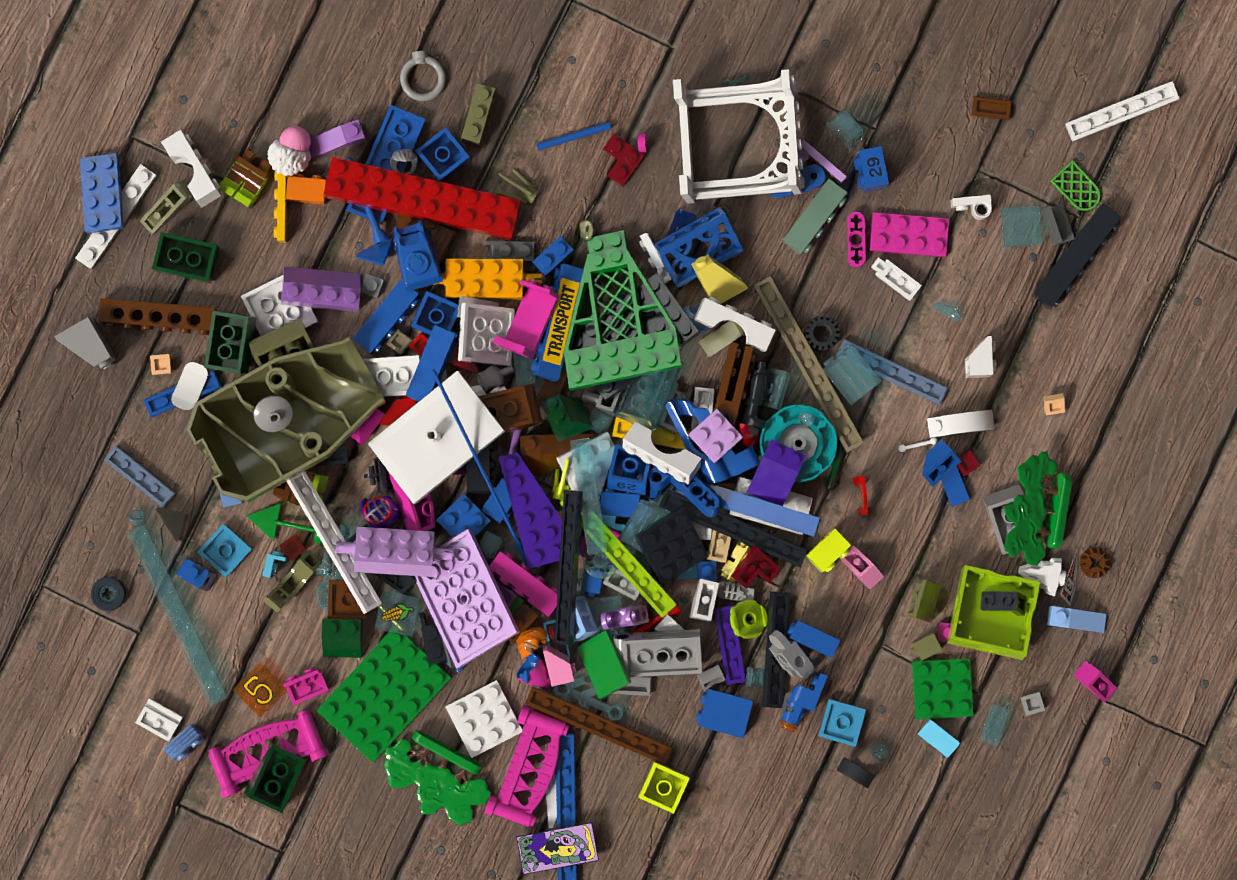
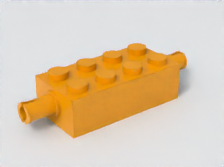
M446 259V271L441 273L443 282L433 284L446 287V299H460V296L481 300H522L523 287L525 286L520 284V280L528 282L530 279L542 286V280H534L542 279V273L525 274L523 272V259Z

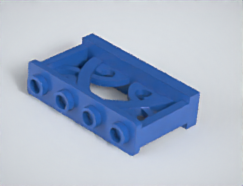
M720 207L653 244L672 282L677 288L687 285L692 279L697 277L691 264L698 258L687 255L692 247V239L697 237L701 241H711L705 256L709 255L721 264L730 258L737 257L743 251L726 214ZM723 222L727 232L719 233V224ZM708 231L707 235L711 236L703 237L702 234ZM727 237L731 240V244L721 249V246L726 243L722 240L719 241V238ZM686 243L687 247L685 248V250L684 248H680V246ZM669 252L676 257L671 264H669L665 256ZM679 261H682L679 269L681 270L682 267H687V269L677 274L675 273V266Z

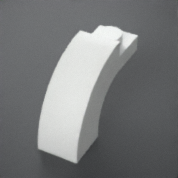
M992 410L959 413L927 419L930 438L995 429Z

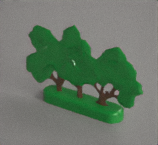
M1041 451L1039 456L1032 455L1017 468L1019 481L1026 489V493L1024 496L1017 495L1013 503H1009L1004 507L1007 519L1015 524L1012 531L1007 534L1004 545L1006 552L1013 558L1023 551L1027 564L1038 566L1039 561L1046 556V550L1043 546L1044 537L1045 545L1048 548L1058 549L1062 545L1072 486L1070 474L1063 472L1055 476L1052 484L1051 477L1057 472L1058 464L1055 460L1049 458L1047 451ZM1043 478H1045L1049 482L1047 483V486H1049V488L1043 485ZM1048 493H1052L1050 506L1047 509L1044 506V499ZM1048 514L1047 525L1045 528L1042 525V523L1046 518V515Z
M415 730L412 739L423 746V750L414 751L410 742L406 739H400L393 747L385 749L384 755L387 759L384 763V768L388 775L389 786L392 788H405L411 784H416L418 786L416 797L421 802L420 810L422 815L435 814L440 807H445L448 818L457 825L462 826L473 820L471 805H483L491 795V792L487 790L488 786L485 780H469L466 776L467 771L472 774H479L483 768L480 763L420 730ZM408 751L413 752L411 755H407ZM430 751L444 758L440 766L434 767L428 763L426 756ZM417 755L419 757L422 755L419 761L411 762L410 758ZM450 761L461 767L462 770L453 775L446 767V764ZM462 778L464 779L463 785L460 784Z

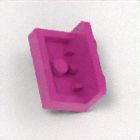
M313 667L304 671V676L298 678L297 675L286 679L287 683L283 685L289 694L293 706L329 691L321 669L316 670Z

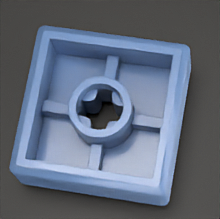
M190 724L163 751L169 754L171 760H184L191 754L189 750L192 747H198L204 742L205 732L198 727V724Z

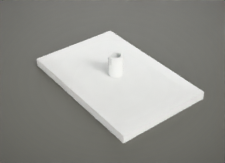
M456 371L442 383L476 454L505 432L459 371ZM439 386L368 443L413 504L419 502L473 458L470 448Z

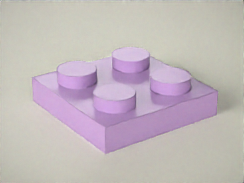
M718 409L712 412L688 434L713 463L718 461L743 438Z

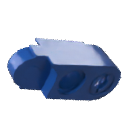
M809 165L800 170L805 184V188L801 189V193L815 190L822 185L825 180L823 168L818 165ZM816 173L817 179H811L810 175ZM792 191L769 193L772 197L778 199L794 196Z

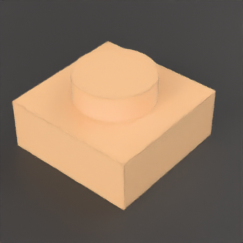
M170 354L150 356L152 375L172 374Z
M1063 393L1044 396L1046 416L1065 412Z

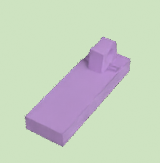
M803 139L801 141L802 151H799V158L803 159V163L810 158L841 185L847 176Z

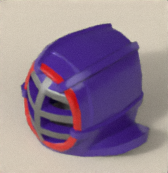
M390 496L376 497L371 500L364 498L361 500V513L372 528L392 529L401 516V511Z

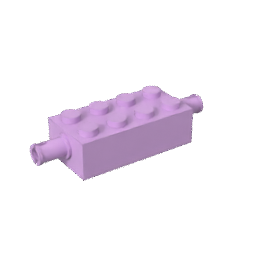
M357 527L356 541H336L335 553L353 554L354 572L431 577L432 562L435 559L452 561L453 548H435L434 532Z

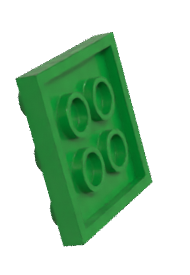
M970 658L912 661L915 719L973 716Z

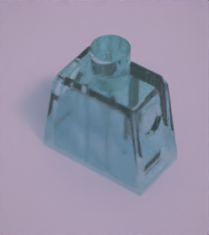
M840 110L826 122L849 150L864 138L862 127L846 110Z

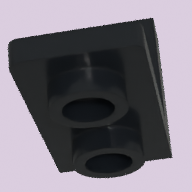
M982 592L980 606L982 611H1011L1017 616H1025L1026 596L1021 593Z

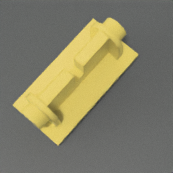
M741 542L739 545H736L730 555L736 560L735 562L727 560L721 570V576L735 583L736 581L731 575L751 548Z

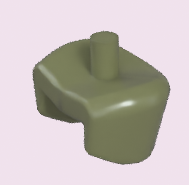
M584 220L580 222V238L590 240L595 236V226L590 220Z

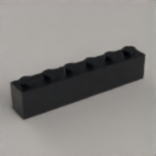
M1102 203L1031 296L1048 309L1053 306L1056 308L1062 301L1060 296L1063 292L1066 291L1068 293L1074 285L1073 279L1076 276L1080 277L1086 268L1083 266L1086 262H1091L1097 255L1096 249L1099 246L1103 247L1108 241L1107 235L1109 232H1114L1121 224L1118 222L1121 216Z

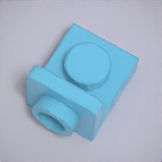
M273 551L272 554H267L263 571L264 577L272 578V574L276 575L278 564L275 563L276 560L287 562L288 558L284 557V553Z

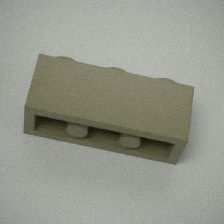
M476 84L461 136L462 142L481 147L496 94L495 88Z

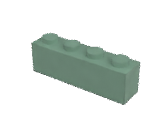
M828 179L782 242L799 255L802 252L807 253L813 245L810 242L814 236L818 238L824 231V228H822L826 221L830 223L836 215L833 211L837 206L841 208L847 200L845 197L847 192Z

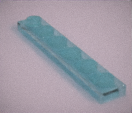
M590 439L572 440L570 445L578 491H583L582 519L588 555L607 553Z

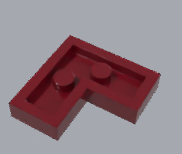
M615 134L611 136L602 149L617 160L607 177L621 187L625 185L645 157V155Z
M753 546L731 577L747 589L757 574L770 584L781 568L759 548Z

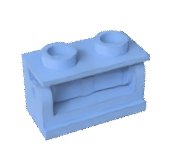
M577 596L574 641H582L596 633L598 629L585 596Z

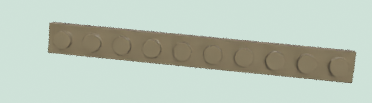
M771 276L755 284V290L829 422L834 427L846 452L848 453L864 444Z

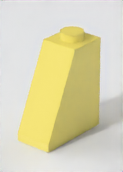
M709 255L699 257L691 264L708 298L713 297L719 300V304L748 289L747 285L738 275Z

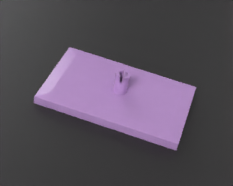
M467 529L438 547L453 548L452 561L435 559L432 562L431 577L414 576L456 668H461L520 632L471 529Z

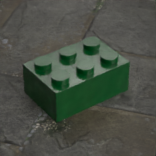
M161 232L152 269L156 272L211 284L220 247L216 244Z
M213 311L204 368L248 374L251 349L248 342L254 338L257 317Z

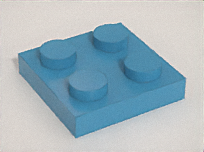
M223 523L200 548L198 553L227 578L249 554L252 548Z
M828 699L818 736L856 747L866 709Z

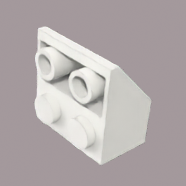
M992 336L984 338L965 358L966 378L990 377L996 371V360H993L992 357L993 352H995V341H992Z

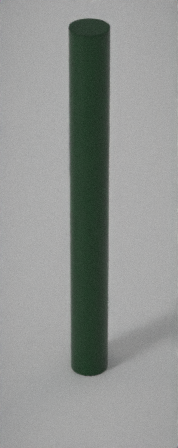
M840 440L826 488L829 490H834L844 453V447Z

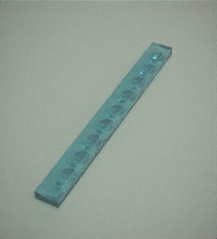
M146 525L128 532L130 541L209 705L212 706L228 698Z

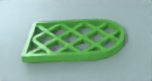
M1073 160L1050 181L1071 205L1078 210H1091L1096 207L1100 200V191L1096 184ZM1071 165V171H1064ZM1073 165H1074L1079 171H1073ZM1064 173L1071 174V179L1064 180ZM1061 174V180H1055ZM1073 174H1080V181H1073ZM1084 176L1088 181H1082V177ZM1055 182L1061 183V189ZM1070 183V190H1063V184ZM1073 183H1080V190H1073ZM1082 183L1089 184V191L1082 190ZM1064 192H1070V198ZM1073 192L1080 193L1079 200L1073 199ZM1082 193H1089V200H1082ZM1091 193H1097V200H1091ZM1082 202H1089V208H1082Z

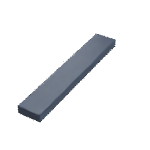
M846 339L843 340L836 357L938 405L941 404L948 387Z

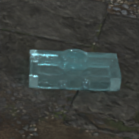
M991 703L978 740L997 746L1010 710Z

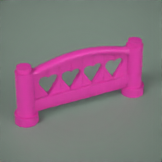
M523 704L517 723L524 725L500 794L498 797L490 796L484 813L490 816L495 814L519 824L533 827L536 815H533V812L551 784L559 757L560 737L562 735L566 736L569 725L562 720L531 710L530 706ZM549 735L551 742L548 743V750L542 751L533 738ZM542 753L545 756V759L541 762L542 767L535 769L526 756ZM535 771L538 774V778L534 780L535 786L529 787L520 774ZM530 790L531 797L528 798L529 803L522 805L513 793Z
M308 709L299 712L297 719L273 722L255 728L231 742L224 749H220L217 746L208 750V756L222 789L220 793L223 799L241 792L238 784L251 779L269 748L265 744L266 740L273 739L274 736L281 738L279 748L300 758L310 755L313 762L330 755L328 748L324 747L311 712L309 713ZM293 728L299 731L296 747L283 737L284 732H291ZM257 743L263 745L260 761L248 753V747H255ZM240 750L245 752L243 768H240L230 760L231 754H237Z

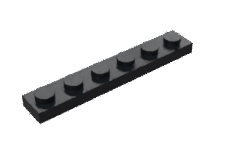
M770 591L762 707L782 708L785 670H783L769 649L773 645L769 636L777 630L787 638L791 593Z

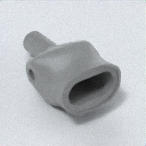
M493 365L477 373V378L483 391L503 385V377L514 373V369L512 366H508L500 370L496 365Z

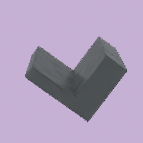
M1063 204L1053 207L1049 206L1041 210L1053 247L1075 239Z

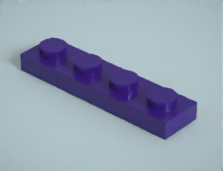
M733 605L714 608L727 685L746 682L739 638L734 634L730 623V610Z

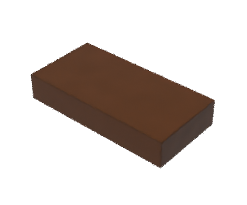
M974 96L971 116L1010 120L1012 101Z

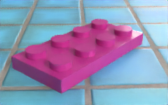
M873 212L869 251L946 257L949 219Z

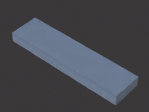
M117 445L104 459V461L163 508L166 507L176 494Z

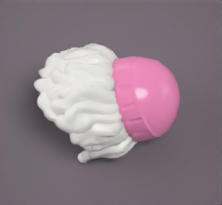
M290 126L282 132L280 139L275 140L270 145L267 159L272 169L277 170V174L282 173L284 176H292L299 171H304L308 167V162L311 160L309 151L311 138L309 133L300 126Z

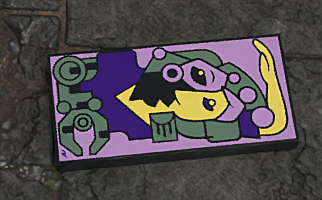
M592 822L516 836L523 875L599 861Z

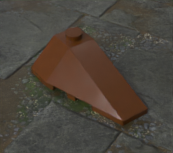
M577 434L561 442L557 441L555 435L520 436L521 458L533 476H542L561 468L556 457L591 440L597 434Z

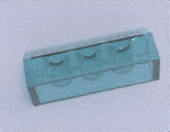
M681 367L640 377L624 389L614 415L631 424H634L636 421L644 427L656 431Z

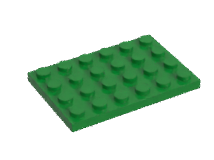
M394 626L317 709V712L374 763L451 677L439 665L429 666L426 653Z

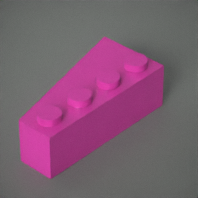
M389 472L406 530L426 531L434 528V509L430 493L416 504H413Z
M506 551L505 554L499 552L489 566L492 574L549 617L557 607L558 589L554 586L550 589L545 585V579L538 574L534 577L529 573L531 571L529 567L523 563L518 565L514 562L516 558Z

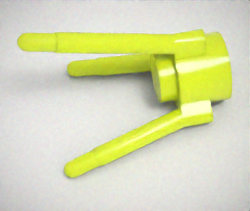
M569 458L565 461L560 483V469L555 470L552 491L554 492L553 498L563 500L564 490H569V485L564 484L570 461Z

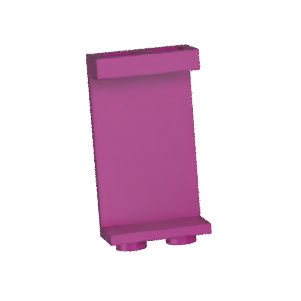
M529 279L528 282L520 280V284L525 286L527 290L505 339L496 336L493 343L505 350L533 359L560 296L554 293V288L547 285L540 287L538 282Z

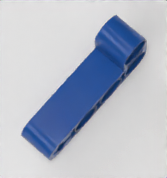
M656 466L650 470L648 481L649 487L653 491H661L672 483L707 517L718 515L720 511L718 497L696 476L687 484L679 482L669 473L661 472ZM656 477L661 478V481L654 482L652 480ZM701 491L702 494L694 495L693 492Z

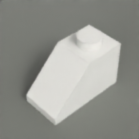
M704 579L699 580L689 618L706 622L711 621L719 583Z

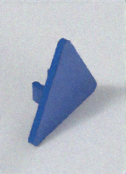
M390 236L388 241L373 245L357 253L356 257L364 261L384 265L394 237Z

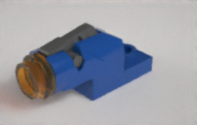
M819 673L818 676H814L811 683L813 690L797 685L792 692L785 694L780 719L781 728L794 733L806 714L805 709L814 712L827 680V675Z

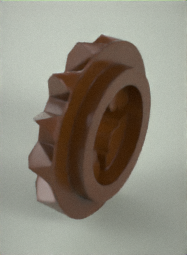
M1089 548L1080 557V568L1086 576L1100 578L1107 574L1110 568V558L1107 552L1100 548ZM1089 557L1093 559L1100 558L1098 563L1101 569L1097 566L1091 567L1092 561Z

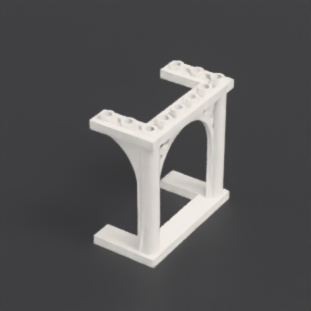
M789 69L781 70V76L778 79L751 85L687 90L681 79L673 80L674 99L679 105L684 174L679 175L680 195L687 204L695 203L697 199L791 191L794 195L802 194L801 189L805 188L804 177H802L800 170H803V159L799 158V151H802L801 139H798L797 133L801 132L800 120L796 118V113H799V101H795V94H798V84ZM769 98H772L769 105L764 104L763 100L769 101ZM779 100L784 101V108L779 112H774L773 105ZM751 103L764 108L773 116L780 130L781 142L775 160L766 170L747 178L694 182L690 107ZM785 114V122L780 121V116ZM784 134L788 135L787 139H783ZM786 151L789 153L787 154V157L790 159V161L783 158V152ZM779 162L788 165L787 173L783 174L777 170ZM774 171L778 177L774 178V175L769 177V172Z

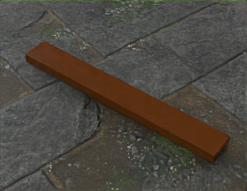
M533 686L525 701V704L665 766L673 750L672 747Z

